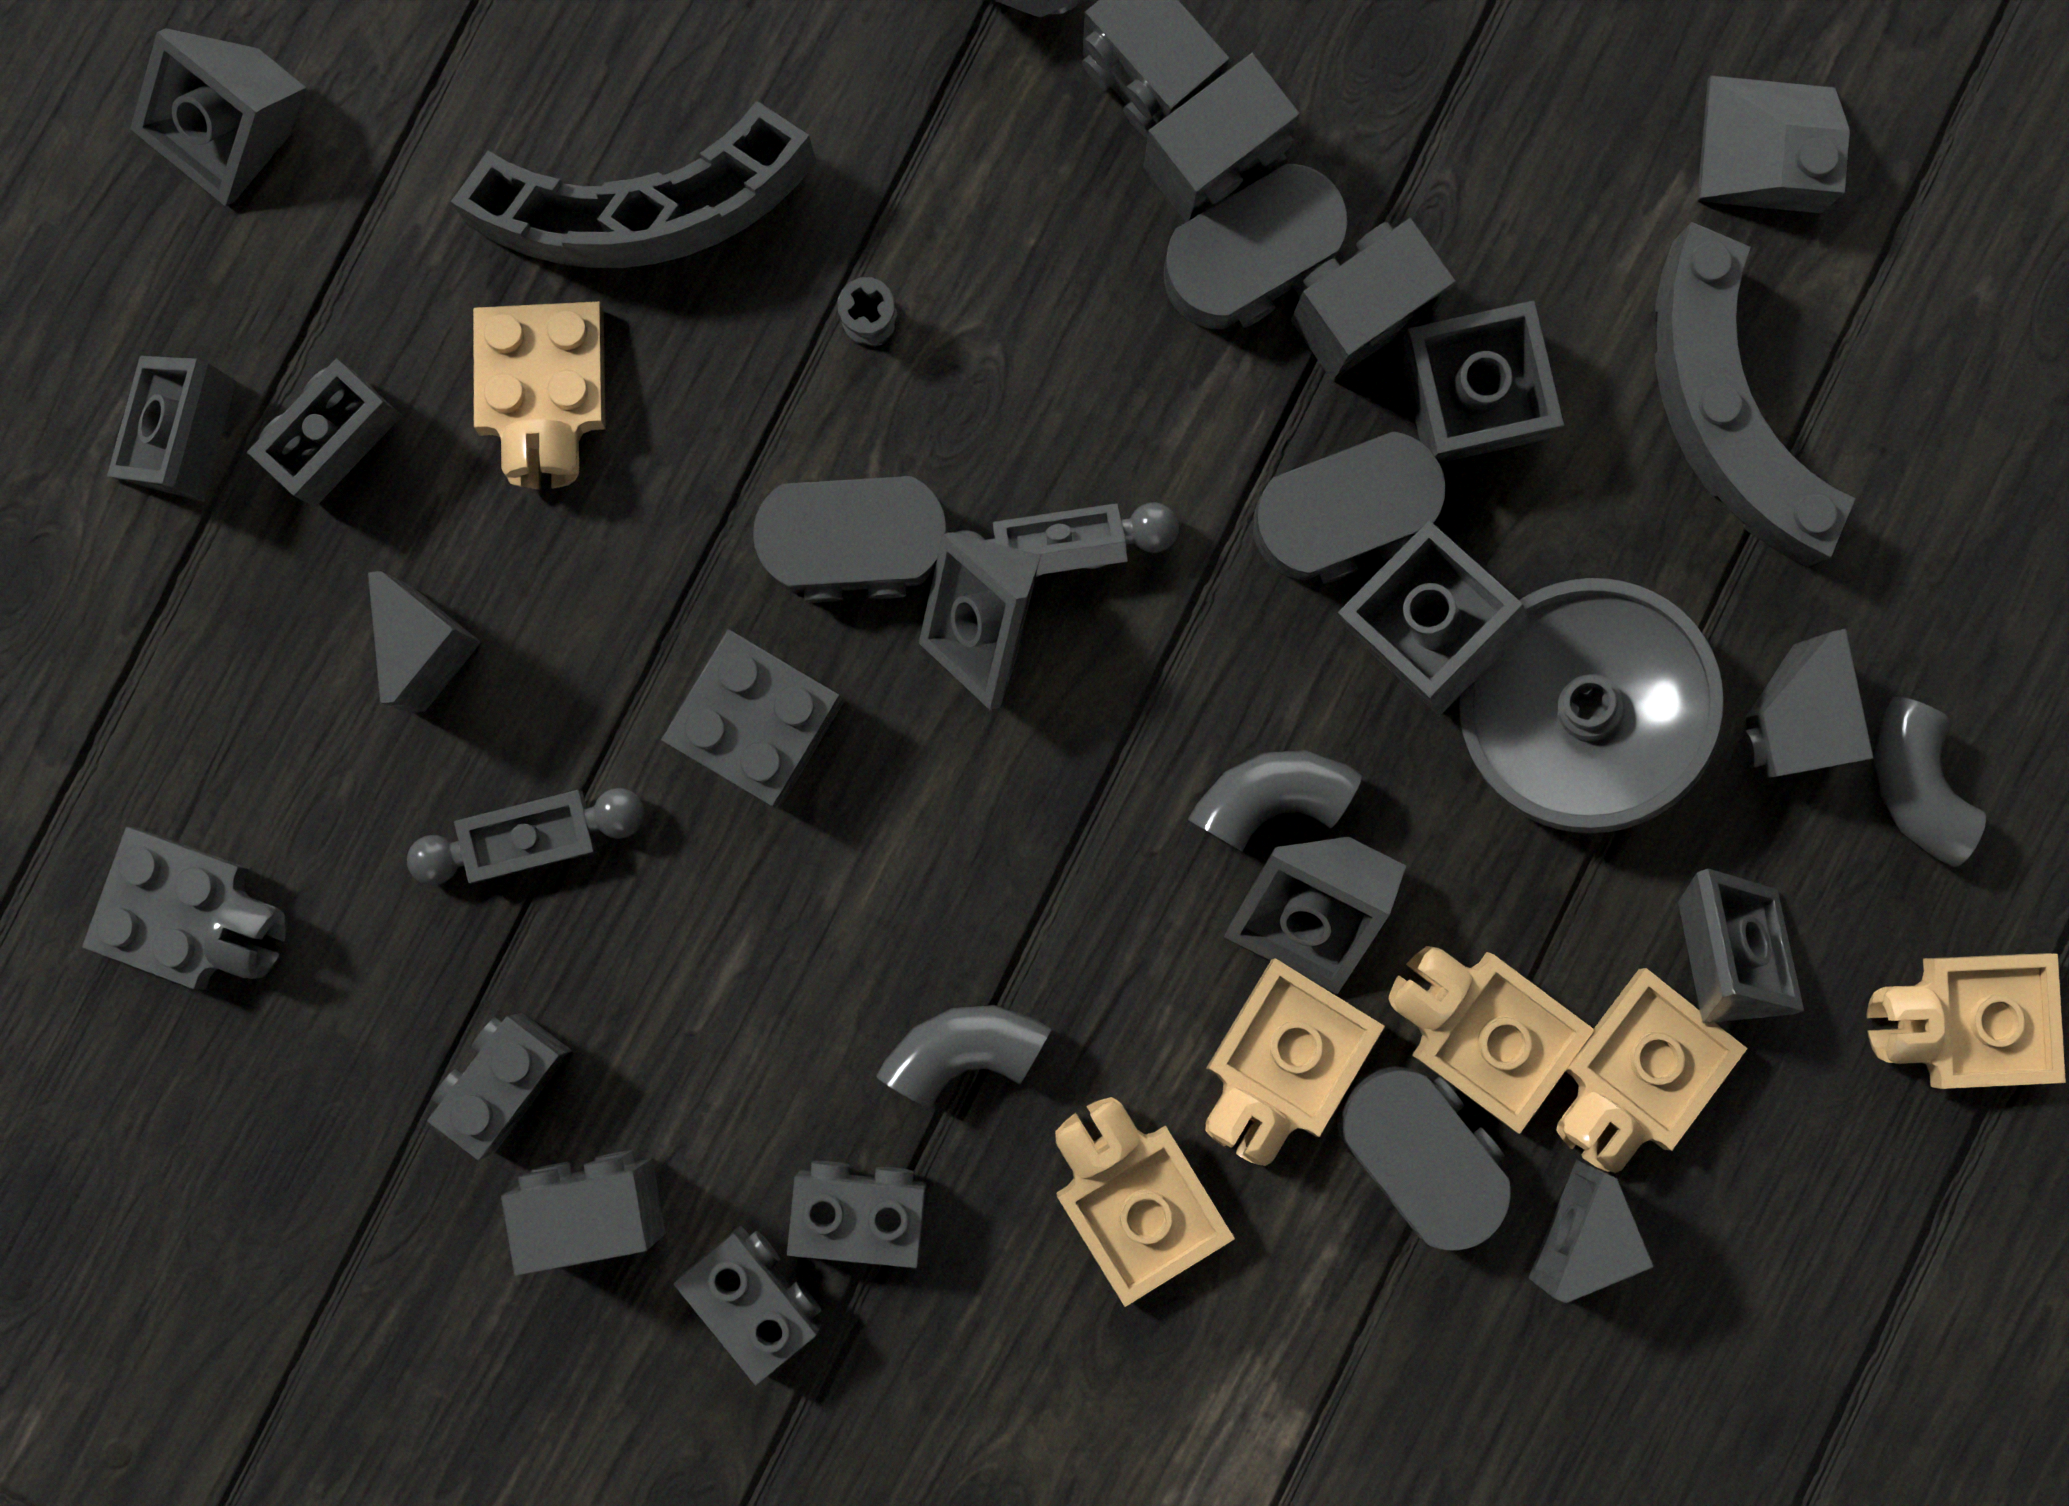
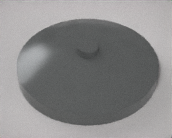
M1585 578L1555 583L1520 599L1519 601L1524 605L1530 626L1460 695V721L1463 736L1471 758L1488 786L1500 799L1525 817L1542 825L1577 833H1602L1626 829L1644 823L1675 805L1692 789L1707 769L1715 753L1723 723L1724 701L1719 667L1710 645L1696 624L1680 608L1661 595L1639 585L1606 578Z

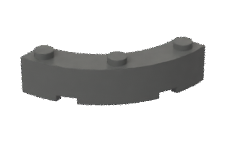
M756 101L743 118L722 138L699 153L701 158L668 174L662 175L657 172L634 179L604 182L602 186L571 185L562 183L561 179L534 173L509 163L488 150L451 200V203L468 227L492 241L522 254L557 264L587 268H627L657 264L685 257L714 246L746 229L780 203L801 182L817 161L810 136Z
M1691 222L1671 244L1662 270L1655 304V314L1658 315L1655 368L1661 399L1671 429L1686 460L1704 487L1713 497L1718 496L1727 508L1744 522L1743 527L1750 534L1778 553L1806 567H1810L1831 558L1856 498L1832 487L1810 472L1779 441L1761 415L1750 392L1742 368L1736 324L1738 292L1743 268L1751 247Z

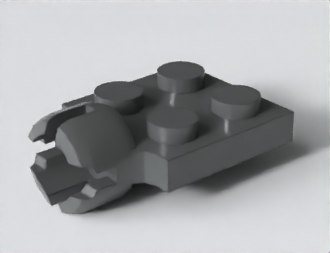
M126 826L82 947L186 987L206 990L210 977L217 969L243 979L264 977L273 968L281 953L253 943V938L262 940L264 935L285 942L288 923L286 916L280 909L252 899L245 892V880L249 868L145 830Z

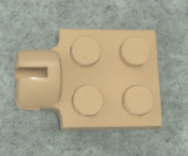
M600 302L473 308L475 430L479 436L494 435L501 438V469L510 484L523 488L541 489L542 471V473H551L552 489L570 485L579 474V440L583 433L591 430L605 429L604 311Z
M1426 946L1414 955L1406 966L1432 984V986L1426 991L1412 980L1406 981L1398 975L1388 998L1394 1010L1415 1024L1422 1034L1420 1044L1412 1056L1513 1131L1520 1134L1592 1035L1594 1029L1492 953L1486 952L1478 964L1469 968L1462 965L1444 950Z
M2040 953L1923 959L1924 973L1921 982L1915 986L1880 988L1873 993L1869 1000L1867 1018L1888 1017L1889 1021H1898V1029L1867 1030L1872 1050L1876 1056L1888 1063L1926 1064L1930 1073L1931 1087L1949 1089L2066 1083L2058 954Z
M1272 959L1206 1068L1216 1074L1223 1082V1093L1207 1118L1205 1131L1222 1146L1225 1147L1227 1145L1232 1148L1248 1121H1252L1253 1123L1238 1146L1236 1154L1251 1163L1263 1166L1268 1165L1275 1159L1288 1135L1297 1128L1304 1129L1312 1135L1320 1137L1385 1026L1278 959Z
M1647 968L1638 969L1595 1026L1592 1035L1566 1069V1072L1579 1085L1578 1096L1557 1123L1556 1131L1571 1149L1575 1145L1584 1149L1582 1153L1583 1159L1607 1172L1617 1173L1623 1170L1640 1145L1649 1140L1655 1142L1664 1150L1672 1151L1746 1052L1747 1048L1715 1022L1703 1024L1700 1010Z
M1109 1097L1087 1106L1091 1113V1118L1102 1134V1137L1096 1141L1092 1140L1076 1113L1069 1117L1055 1131L1056 1144L1071 1167L1074 1177L1068 1186L1056 1194L1118 1297L1126 1307L1235 1238L1166 1125L1153 1133L1144 1134L1137 1130L1123 1105L1118 1100Z

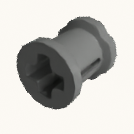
M860 277L850 281L839 295L838 313L846 335L854 343L876 347L886 343L894 335L895 323L898 318L895 301L890 289L882 281L872 277ZM866 302L871 309H878L880 318L870 323L866 317H859L856 307Z

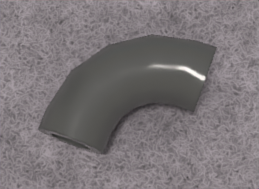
M1892 697L1882 716L1873 754L1879 796L1902 834L1934 858L1952 867L1960 866L1969 858L1978 845L1985 829L1986 814L1956 795L1943 776L1941 754L1952 721L1944 713L1922 702L1904 697Z
M1306 750L1262 753L1225 771L1196 804L1188 820L1243 852L1258 828L1265 821L1281 814H1300L1314 819L1331 829L1350 804L1363 775L1347 764Z
M995 1005L951 1008L913 1027L885 1059L876 1077L902 1095L928 1108H932L939 1094L952 1078L968 1070L987 1069L1004 1075L1020 1084L1045 1043L1051 1028L1036 1019Z

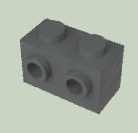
M336 358L327 368L322 369L310 379L301 396L283 414L274 418L263 429L259 440L247 453L293 496L316 507L402 415L357 373Z
M524 1013L506 1016L502 1022L494 1017L472 1043L471 1048L478 1054L462 1074L457 1069L453 1070L440 1084L431 1098L438 1107L427 1122L478 1161L494 1154L572 1052L571 1049Z
M812 1161L811 1171L800 1170L794 1177L787 1256L917 1268L920 1259L927 1182L913 1181V1170L876 1167L875 1177L849 1175V1164L831 1161Z
M741 1225L686 1270L673 1284L756 1386L817 1335L822 1324L815 1316L821 1312V1309L811 1293L799 1281L790 1286L776 1269L775 1265L780 1262V1258L767 1239L758 1231L749 1235Z

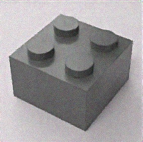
M1098 0L1085 11L1082 53L1085 59L1082 61V65L1098 87L1104 91L1112 87L1127 104L1123 108L1126 117L1144 137H1148V131L1227 72L1230 58L1179 0Z
M1251 53L1148 131L1143 168L1183 220L1188 222L1234 195V191L1250 179L1254 178L1258 181L1285 165L1288 161L1285 153L1294 143L1292 136L1300 113L1255 55Z
M1411 218L1394 229L1388 222L1382 223L1357 242L1356 246L1359 250L1348 261L1340 266L1336 259L1333 258L1319 266L1303 280L1306 287L1296 296L1299 302L1290 321L1333 381L1406 332L1408 328L1413 327L1436 311L1456 282Z
M1534 300L1408 328L1400 340L1398 349L1420 442L1430 449L1434 458L1436 457L1439 463L1547 440L1564 426Z
M1428 521L1338 612L1349 633L1438 716L1530 626L1523 603L1431 521Z
M728 629L661 740L769 805L780 809L845 700L839 694Z
M633 1150L596 1157L594 1162L584 1164V1171L572 1173L570 1162L538 1167L532 1169V1173L519 1176L520 1186L501 1196L514 1275L634 1254L650 1249L666 1234L653 1158L635 1161Z

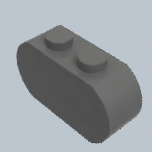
M1285 164L1177 227L1168 245L1163 274L1167 295L1175 309L1187 320L1198 326L1219 330L1225 329L1237 321H1240L1243 328L1269 315L1276 308L1273 300L1292 289L1298 294L1306 287L1303 280L1325 262L1336 257L1347 229V212L1340 192L1325 175L1317 170L1298 164Z
M1390 432L1275 476L1266 486L1255 507L1253 535L1256 546L1265 561L1279 573L1302 581L1320 575L1323 584H1328L1359 571L1356 560L1379 552L1383 562L1388 561L1428 521L1434 523L1437 519L1445 498V480L1442 468L1430 449L1422 442L1403 433Z
M912 476L781 484L762 502L754 521L753 539L762 565L778 584L792 593H804L805 602L826 603L843 600L842 590L868 589V598L871 599L905 597L906 587L920 586L934 575L942 534L948 533L943 509L935 494L918 479Z
M1383 1067L1372 1070L1358 1078L1344 1094L1337 1114L1338 1136L1414 1232L1428 1245L1444 1250H1463L1484 1242L1500 1227L1509 1207L1510 1182L1497 1165L1505 1158V1155L1484 1129L1479 1127L1473 1133L1457 1115L1465 1107L1463 1102L1442 1077L1439 1076L1435 1081L1431 1082L1427 1076L1403 1067Z

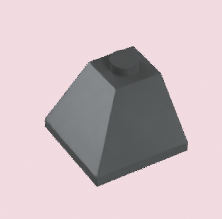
M165 28L156 34L130 129L224 206H228L236 201L291 135L306 87L258 48Z
M1710 76L1707 80L1697 201L1822 213L1845 193L1850 129L1836 88Z
M1846 629L1832 631L1794 644L1745 717L1748 730L1742 732V749L1749 767H1756L1758 779L1873 758Z
M1351 837L1275 847L1227 928L1224 938L1270 961L1276 958L1319 986L1338 995L1389 917L1406 865Z

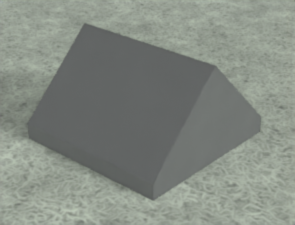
M140 356L107 477L204 501L237 381L210 363L199 359Z
M954 532L944 533L941 538L919 644L989 710L1001 707L1015 665L1041 555Z
M382 571L368 572L380 703L411 713L425 712L482 642L414 587Z
M1712 869L1697 872L1678 901L1702 1023L1793 1015L1804 1011L1778 889Z
M1578 1160L1574 1164L1528 1277L1553 1298L1565 1303L1653 1268L1617 1178Z

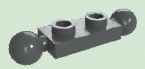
M1159 502L1143 504L1133 512L1131 518L1121 519L1118 504L1116 503L993 522L994 539L985 540L980 534L969 530L955 533L1041 555L1036 575L1038 577L1047 573L1081 568L1095 569L1108 564L1128 562L1126 544L1134 543L1139 549L1149 553L1165 551L1174 544L1178 537L1179 521L1170 507Z
M625 788L607 790L600 795L594 807L590 808L586 807L583 791L575 790L456 820L454 825L458 841L451 842L439 835H427L419 838L408 851L407 867L410 874L418 882L429 886H437L449 881L456 873L458 867L465 866L468 883H478L597 853L593 833L601 831L606 836L615 839L629 837L641 827L644 821L645 810L641 799L634 792Z

